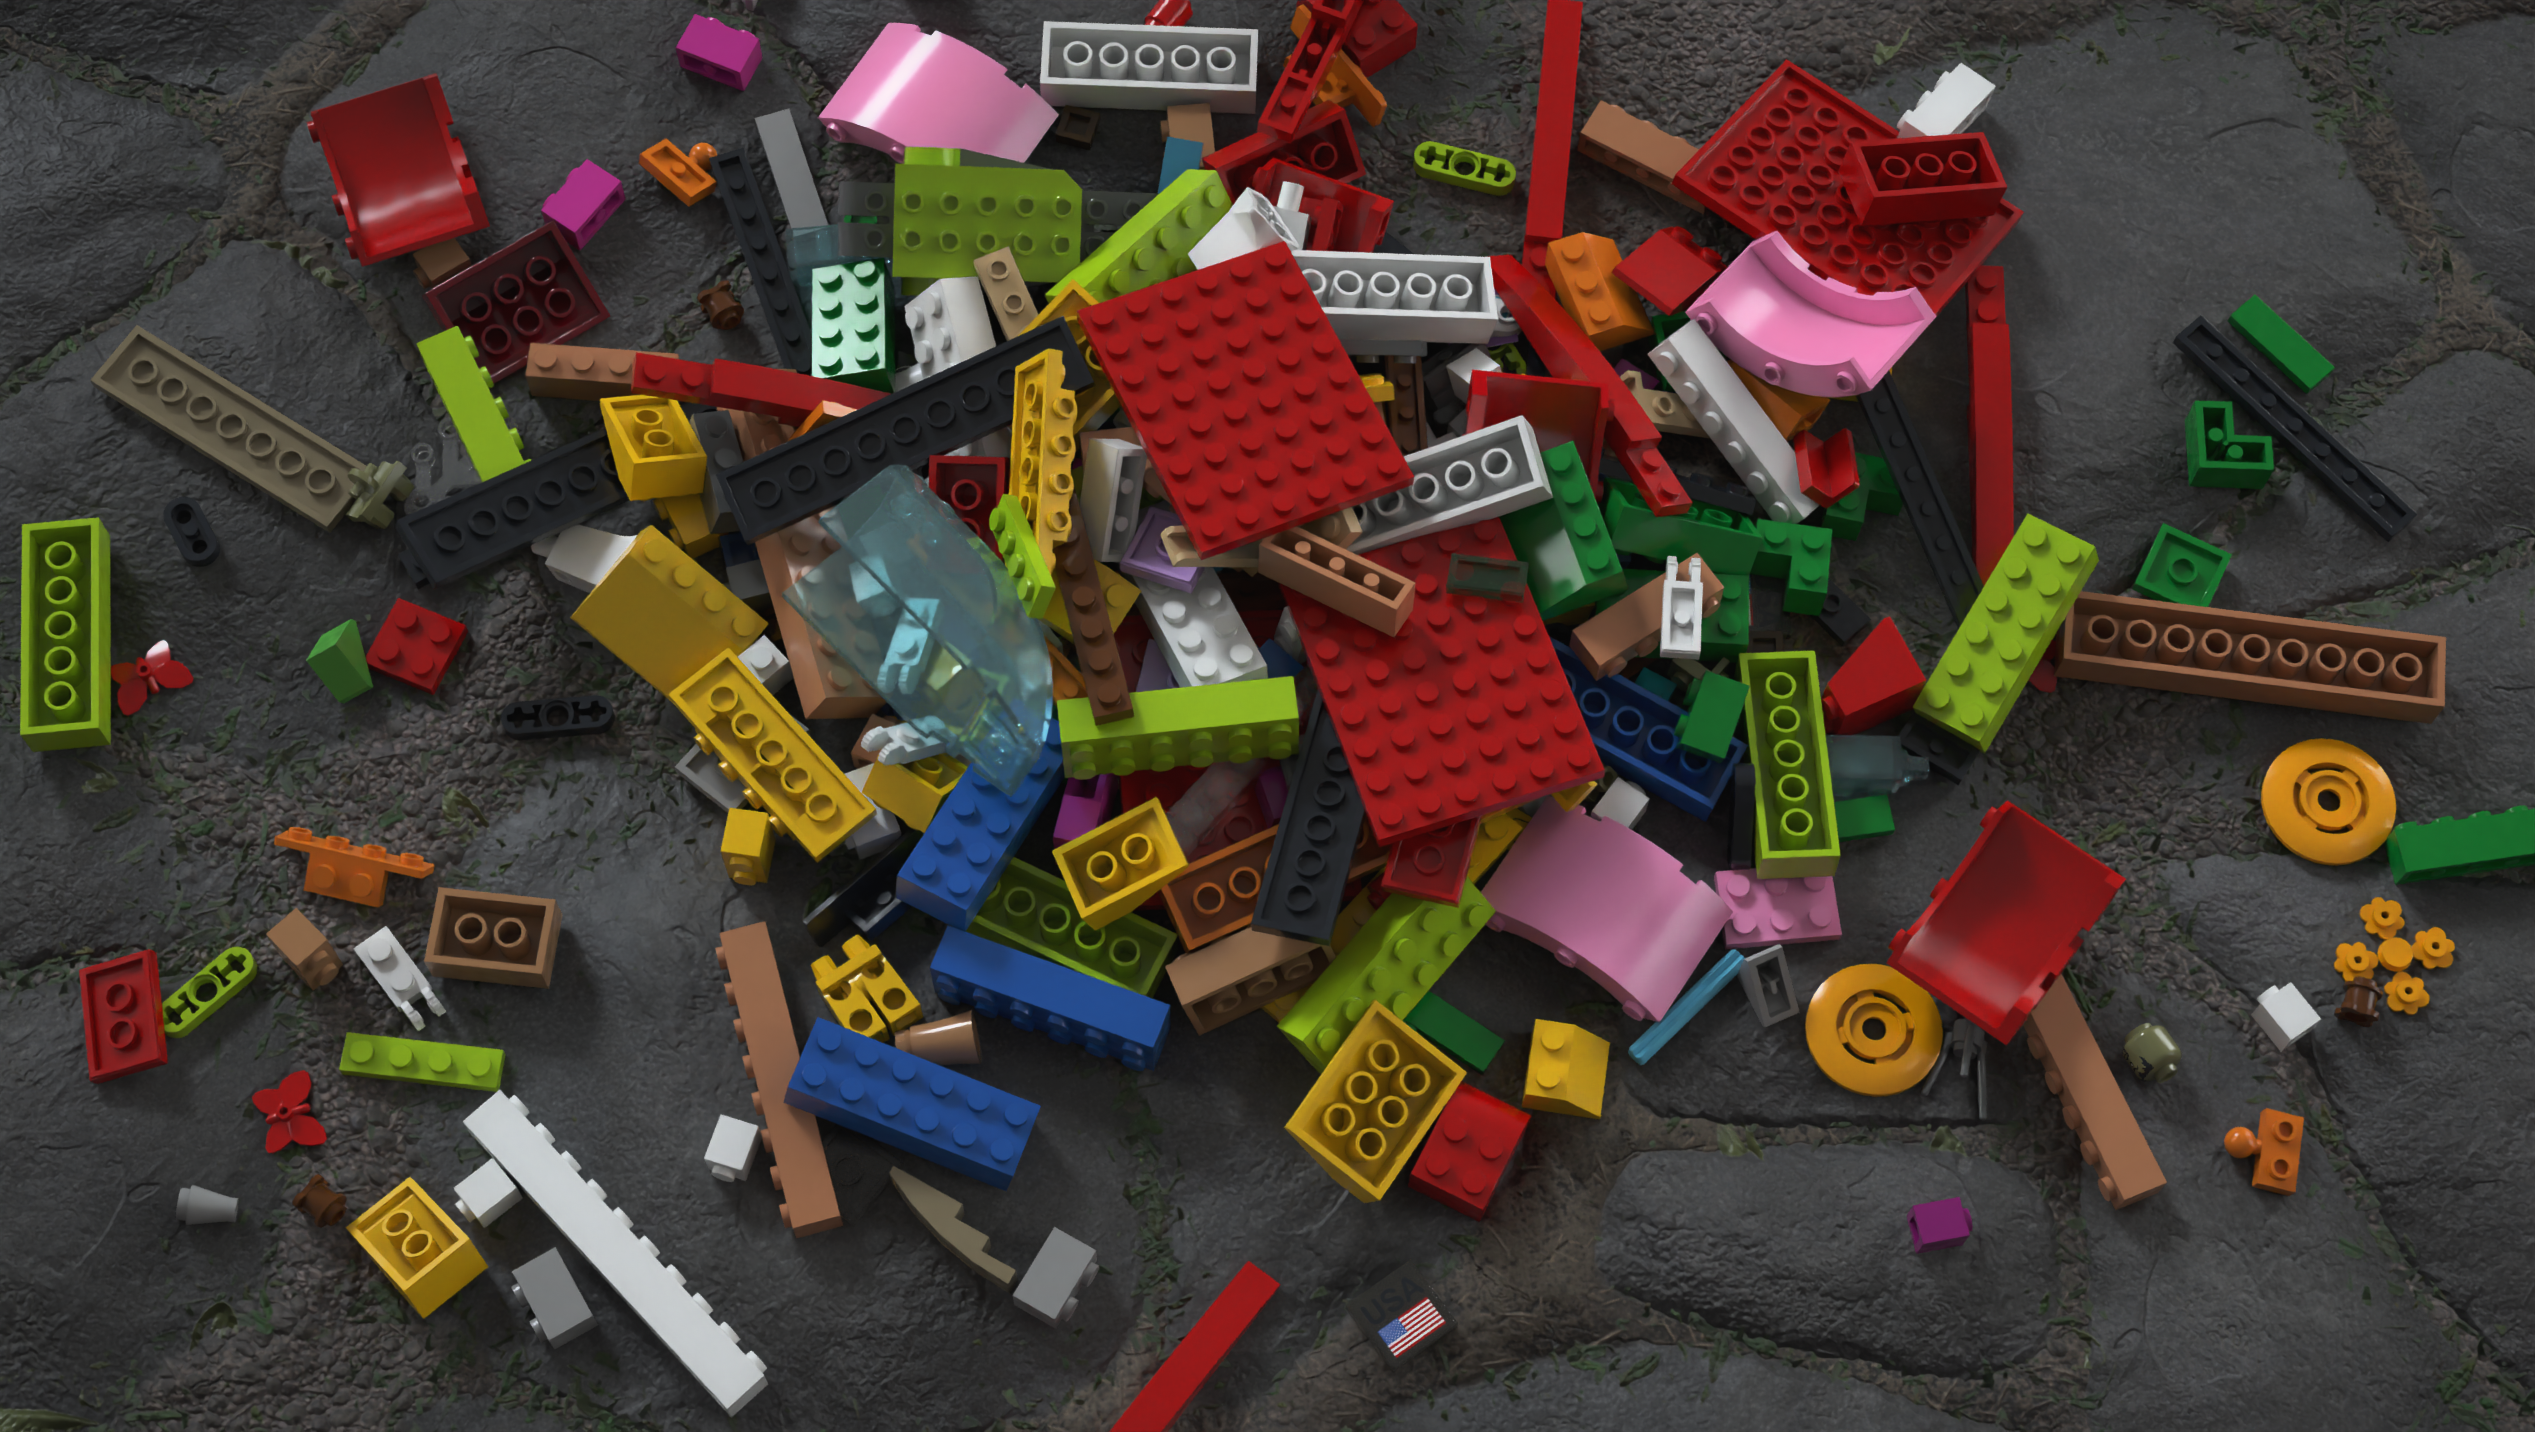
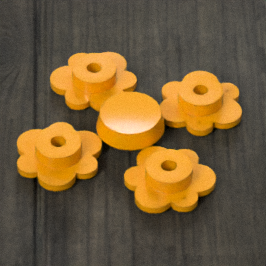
M2375 897L2371 904H2366L2360 909L2359 915L2366 922L2365 930L2367 933H2377L2381 939L2385 940L2380 944L2377 955L2372 951H2366V946L2361 942H2356L2353 946L2343 943L2336 948L2335 954L2338 959L2334 962L2333 966L2337 972L2342 973L2344 981L2347 982L2353 981L2355 977L2372 979L2374 976L2372 969L2380 961L2386 969L2397 972L2393 976L2392 982H2388L2384 986V992L2389 996L2387 998L2388 1008L2394 1012L2403 1010L2407 1015H2414L2418 1008H2423L2429 1003L2430 998L2429 994L2423 990L2424 982L2418 977L2411 978L2403 970L2410 966L2412 958L2422 961L2423 966L2428 970L2434 969L2436 966L2448 968L2453 962L2451 952L2455 949V944L2452 940L2446 939L2445 932L2438 927H2433L2428 932H2417L2414 937L2416 942L2412 946L2406 940L2394 937L2396 930L2402 929L2405 924L2404 919L2400 917L2402 913L2401 905L2394 900L2385 902L2383 898Z

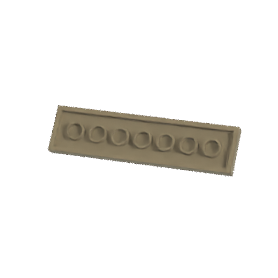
M138 325L134 327L90 380L92 385L101 392L331 533L356 500L349 495V491L354 483L350 481L347 475L352 468L364 471L367 467L366 465Z

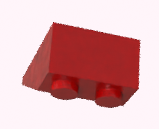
M1671 226L1657 231L1615 266L1611 273L1660 310L1671 316L1688 310L1728 267L1721 262L1722 257L1717 252L1708 247L1701 248L1693 242L1694 237L1690 232L1679 226Z
M929 455L927 571L1004 573L1005 560L999 552L998 543L993 531L990 530L989 519L992 510L998 507L1002 495H1009L1011 458Z

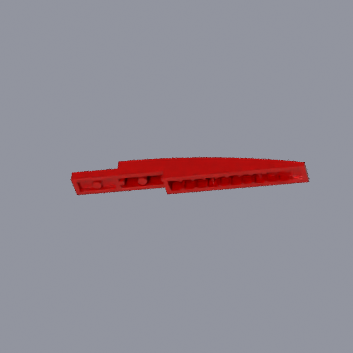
M1364 0L1315 1L1312 7L1311 18L1258 121V132L1289 143L1292 142L1313 98L1317 99Z
M1547 0L1522 266L1554 299L1556 289L1545 266L1548 243L1562 239L1583 2L1571 0Z
M1511 254L1487 256L1491 260L1494 288L1552 377L1608 383L1609 399L1615 400L1613 421L1606 422L1604 438L1654 515L1662 517L1687 513L1693 502L1657 449L1662 436L1613 367L1564 308Z
M1981 265L1965 284L1970 401L1967 406L1972 555L1973 563L1985 586L2014 537L2010 335L2009 324H2006L2004 269L2003 266Z
M636 352L634 357L631 393L776 416L778 417V424L799 427L822 400L836 402L858 410L891 395L890 393L847 383L715 358L711 365Z
M1248 1261L1109 1432H1168L1273 1297L1281 1284Z

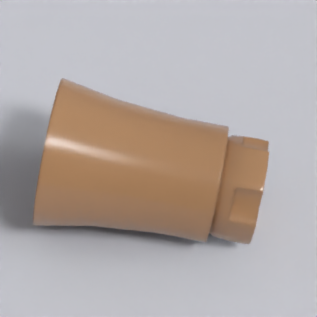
M973 1010L942 1020L910 1026V1029L895 1031V1045L897 1049L937 1065L981 1064L982 1062L979 1034Z

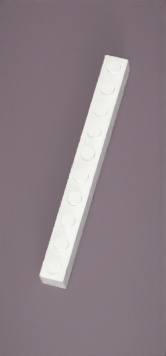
M501 1090L497 1091L463 1121L469 1133L732 1418L768 1385L763 1374L767 1367L753 1351L745 1355L736 1345L740 1338L726 1322L719 1326L709 1316L713 1309L699 1293H696L693 1297L690 1296L682 1287L687 1282L672 1264L665 1268L656 1259L660 1252L645 1235L638 1239L629 1230L634 1225L629 1217L619 1207L612 1211L603 1202L608 1197L603 1189L593 1179L586 1183L578 1175L577 1172L582 1168L567 1151L560 1155L551 1144L556 1141L555 1138L541 1123L534 1127L525 1117L530 1113L526 1106L515 1095L508 1099Z

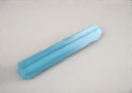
M1731 949L1666 1012L1660 1022H1655L1630 1046L1628 1051L1630 1057L1639 1065H1644L1738 974L1745 959L1744 956L1735 949Z

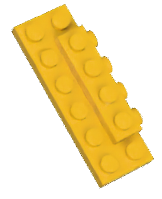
M1048 348L1015 368L1009 495L1018 497L1051 575L1056 563V557L1052 549L1067 542L1072 528L1069 501L1074 490L1071 463L1076 451L1075 441L1072 436L1073 425L1077 419V403L1074 399L1075 391L1061 389L1065 378V366L1062 364L1063 351ZM1005 563L1004 591L1017 592Z
M729 647L668 694L670 701L694 726L697 733L694 740L699 748L707 756L714 752L722 761L718 764V767L725 777L732 783L738 779L746 787L742 793L747 801L756 810L763 806L771 815L769 818L772 829L780 837L787 833L793 841L796 839L817 863L877 815L876 808Z

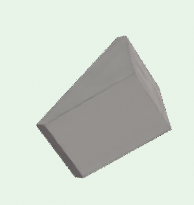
M1780 944L1743 960L1737 978L1764 1027L1800 1013L1783 947Z

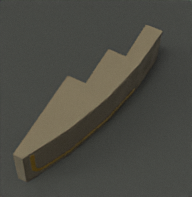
M893 1166L889 1172L892 1184L922 1224L944 1247L968 1267L1010 1294L1018 1280L1016 1270L987 1254L991 1248L990 1238L987 1235L961 1222L965 1215L963 1204Z

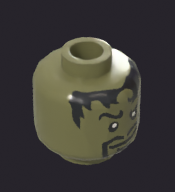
M2145 1023L2126 1035L2124 1038L2126 1044L2123 1047L2122 1054L2141 1081L2156 1080L2158 1083H2164L2177 1074L2178 1069L2176 1066L2181 1061L2182 1051L2164 1026H2152L2150 1023Z

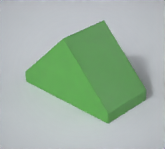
M350 619L321 635L306 661L338 702L344 704L373 688L356 621Z

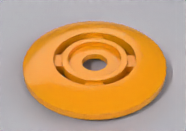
M2324 738L2310 739L2287 748L2272 762L2262 783L2261 805L2264 817L2271 831L2291 852L2314 863L2335 866L2347 865L2370 856L2385 842L2395 821L2396 798L2391 782L2383 768L2366 752L2344 741ZM2309 769H2339L2340 772L2334 771V770H2322V771L2315 772V773H2313V774L2311 775L2307 770H2309ZM2323 791L2335 793L2340 800V807L2335 811L2324 810L2318 803V795ZM2347 826L2349 828V832L2341 834H2330L2321 832L2316 828L2318 827L2323 830L2335 831L2343 829Z
M1859 964L1842 969L1830 976L1815 992L1809 1004L1805 1020L1808 1048L1821 1071L1840 1087L1865 1096H1890L1912 1088L1927 1076L1932 1069L1942 1045V1020L1931 995L1897 970L1886 965ZM1873 993H1878L1884 996L1885 998L1889 999L1890 1001L1883 998L1874 997ZM1892 1002L1903 1007L1907 1013L1902 1014L1899 1008ZM1868 1019L1880 1020L1886 1029L1885 1036L1879 1040L1867 1038L1862 1030L1863 1023ZM1848 1044L1855 1054L1865 1059L1874 1060L1875 1064L1866 1063L1855 1058L1843 1045Z

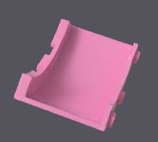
M888 23L818 117L827 127L826 132L834 140L841 143L861 144L889 154L895 161L904 164L905 147L966 149L1025 163L1059 114L1030 86L1025 83L1020 88L1004 75L1008 69L977 49L938 31H935L930 36L921 33L917 25Z
M1778 231L1752 241L1685 312L1691 320H1696L1714 346L1742 368L1772 385L1806 395L1821 397H1845L1871 391L1936 318V315L1916 287L1896 292H1876L1874 296L1859 294L1857 288L1843 284L1830 277L1826 281L1808 270L1810 264L1790 247Z
M1547 796L1481 891L1482 895L1496 910L1485 925L1496 932L1504 930L1525 938L1554 953L1555 958L1565 966L1571 968L1575 966L1612 994L1623 1005V1011L1631 1018L1642 1021L1644 1018L1660 1022L1733 911L1702 880H1699L1696 884L1680 872L1683 866L1681 862L1643 836L1606 816L1600 822L1584 815L1586 809L1581 805H1578L1573 811L1566 812L1553 797Z

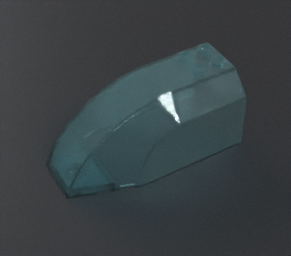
M889 465L819 519L818 523L842 547L786 589L781 596L916 732L926 739L933 735L946 744V753L954 758L961 754L974 763L973 771L1012 797L1039 759L1051 721L1053 706L1052 668L1042 628L1037 618L1027 617L1023 604L1018 598L1012 577L1008 574V568L999 557L955 514L953 508L948 503L942 501L927 486V483L921 476L915 474L907 465Z

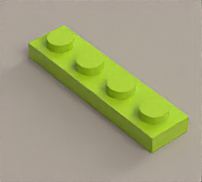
M1003 494L998 507L994 508L991 512L989 527L996 538L999 552L1005 560L1008 574L1014 582L1018 598L1023 604L1027 617L1043 619L1056 587L1018 497Z
M347 1032L339 1071L342 1075L497 1092L500 1087L506 1054L504 1050Z

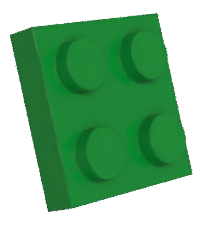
M2163 523L2132 590L2156 601L2208 607L2232 554Z

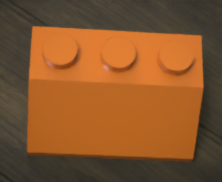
M1581 232L1548 243L1545 266L1564 310L1584 331L1599 351L1653 335L1654 330L1637 292L1611 273L1615 266L1623 261L1614 240Z

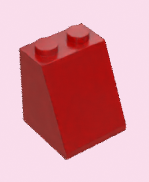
M1890 616L1884 618L1826 685L1821 703L1825 735H1829L1833 744L1912 710L1926 683L1925 676Z

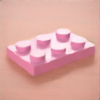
M1756 868L1750 870L1717 871L1715 873L1716 894L1733 911L1722 928L1725 950L1840 940L1842 932L1833 876L1757 879Z

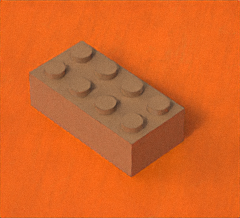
M1249 924L1245 930L1232 936L1220 937L1202 950L1180 955L1173 963L1165 967L1183 1009L1200 1036L1270 1004L1276 999L1313 984L1336 956L1331 945L1329 947L1252 931L1251 924Z

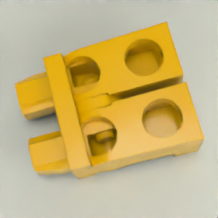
M855 935L842 945L843 952L849 961L838 968L829 955L823 956L811 964L819 995L842 1027L884 1043L890 1039L886 1026L895 1036V1031L904 1030L923 1018L920 1003L882 955L876 944L870 947L860 935ZM870 1001L872 1002V1004L875 1006V1008L877 1009V1011L879 1012V1014H880V1015L882 1016V1018L884 1019L885 1024H884V1022L882 1021V1019L879 1017V1015L877 1014V1012L875 1011V1009H874V1008L872 1007V1005L870 1004Z

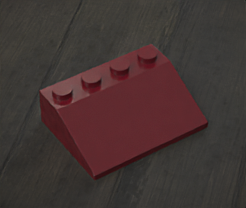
M554 220L422 295L443 331L458 326L464 338L471 336L479 353V356L474 358L478 368L486 366L493 383L527 365L530 343L562 345L610 317L606 307Z

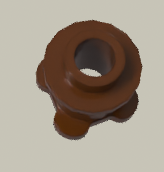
M727 280L719 282L709 290L700 292L697 296L699 303H701L700 309L703 313H709L711 317L710 324L715 329L729 330L740 323L741 317L744 314V308L734 300V294L730 290L732 286Z
M2355 977L2353 981L2345 982L2343 990L2346 992L2344 1002H2342L2341 1008L2335 1009L2334 1016L2363 1027H2371L2373 1021H2378L2380 1014L2374 1010L2376 1002L2382 998V990L2377 987L2375 981L2365 977Z
M317 1174L295 1196L292 1205L298 1208V1211L302 1214L306 1212L315 1219L314 1223L317 1227L333 1226L346 1213L345 1203L347 1199L344 1194H336L329 1188L330 1183L323 1176Z

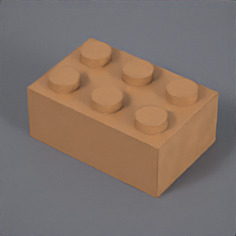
M439 887L424 962L433 977L549 989L562 913L555 899Z

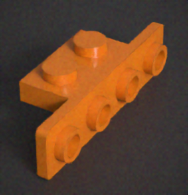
M1304 4L1296 8L1290 26L1292 32L1299 40L1311 18V12ZM1342 48L1317 99L1313 98L1312 100L1315 105L1330 100L1342 108L1353 103L1373 127L1381 123L1387 107V102L1382 93L1373 87L1363 75L1360 67L1351 61ZM1292 54L1285 58L1284 68H1286Z
M290 827L288 831L275 836L274 845L310 853L304 891L377 908L382 906L384 902L389 871L420 879L425 878L434 871V864L423 862L424 857L417 854L401 853L400 856L386 853L387 849L379 845L366 844L362 848L349 845L350 840L344 837L326 836V839L312 836L311 830L300 827Z

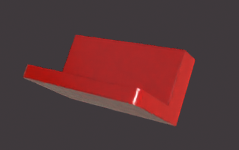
M1844 428L1825 442L1806 430H1802L1793 437L1801 494L1827 509L1859 487L1853 437L1850 430Z

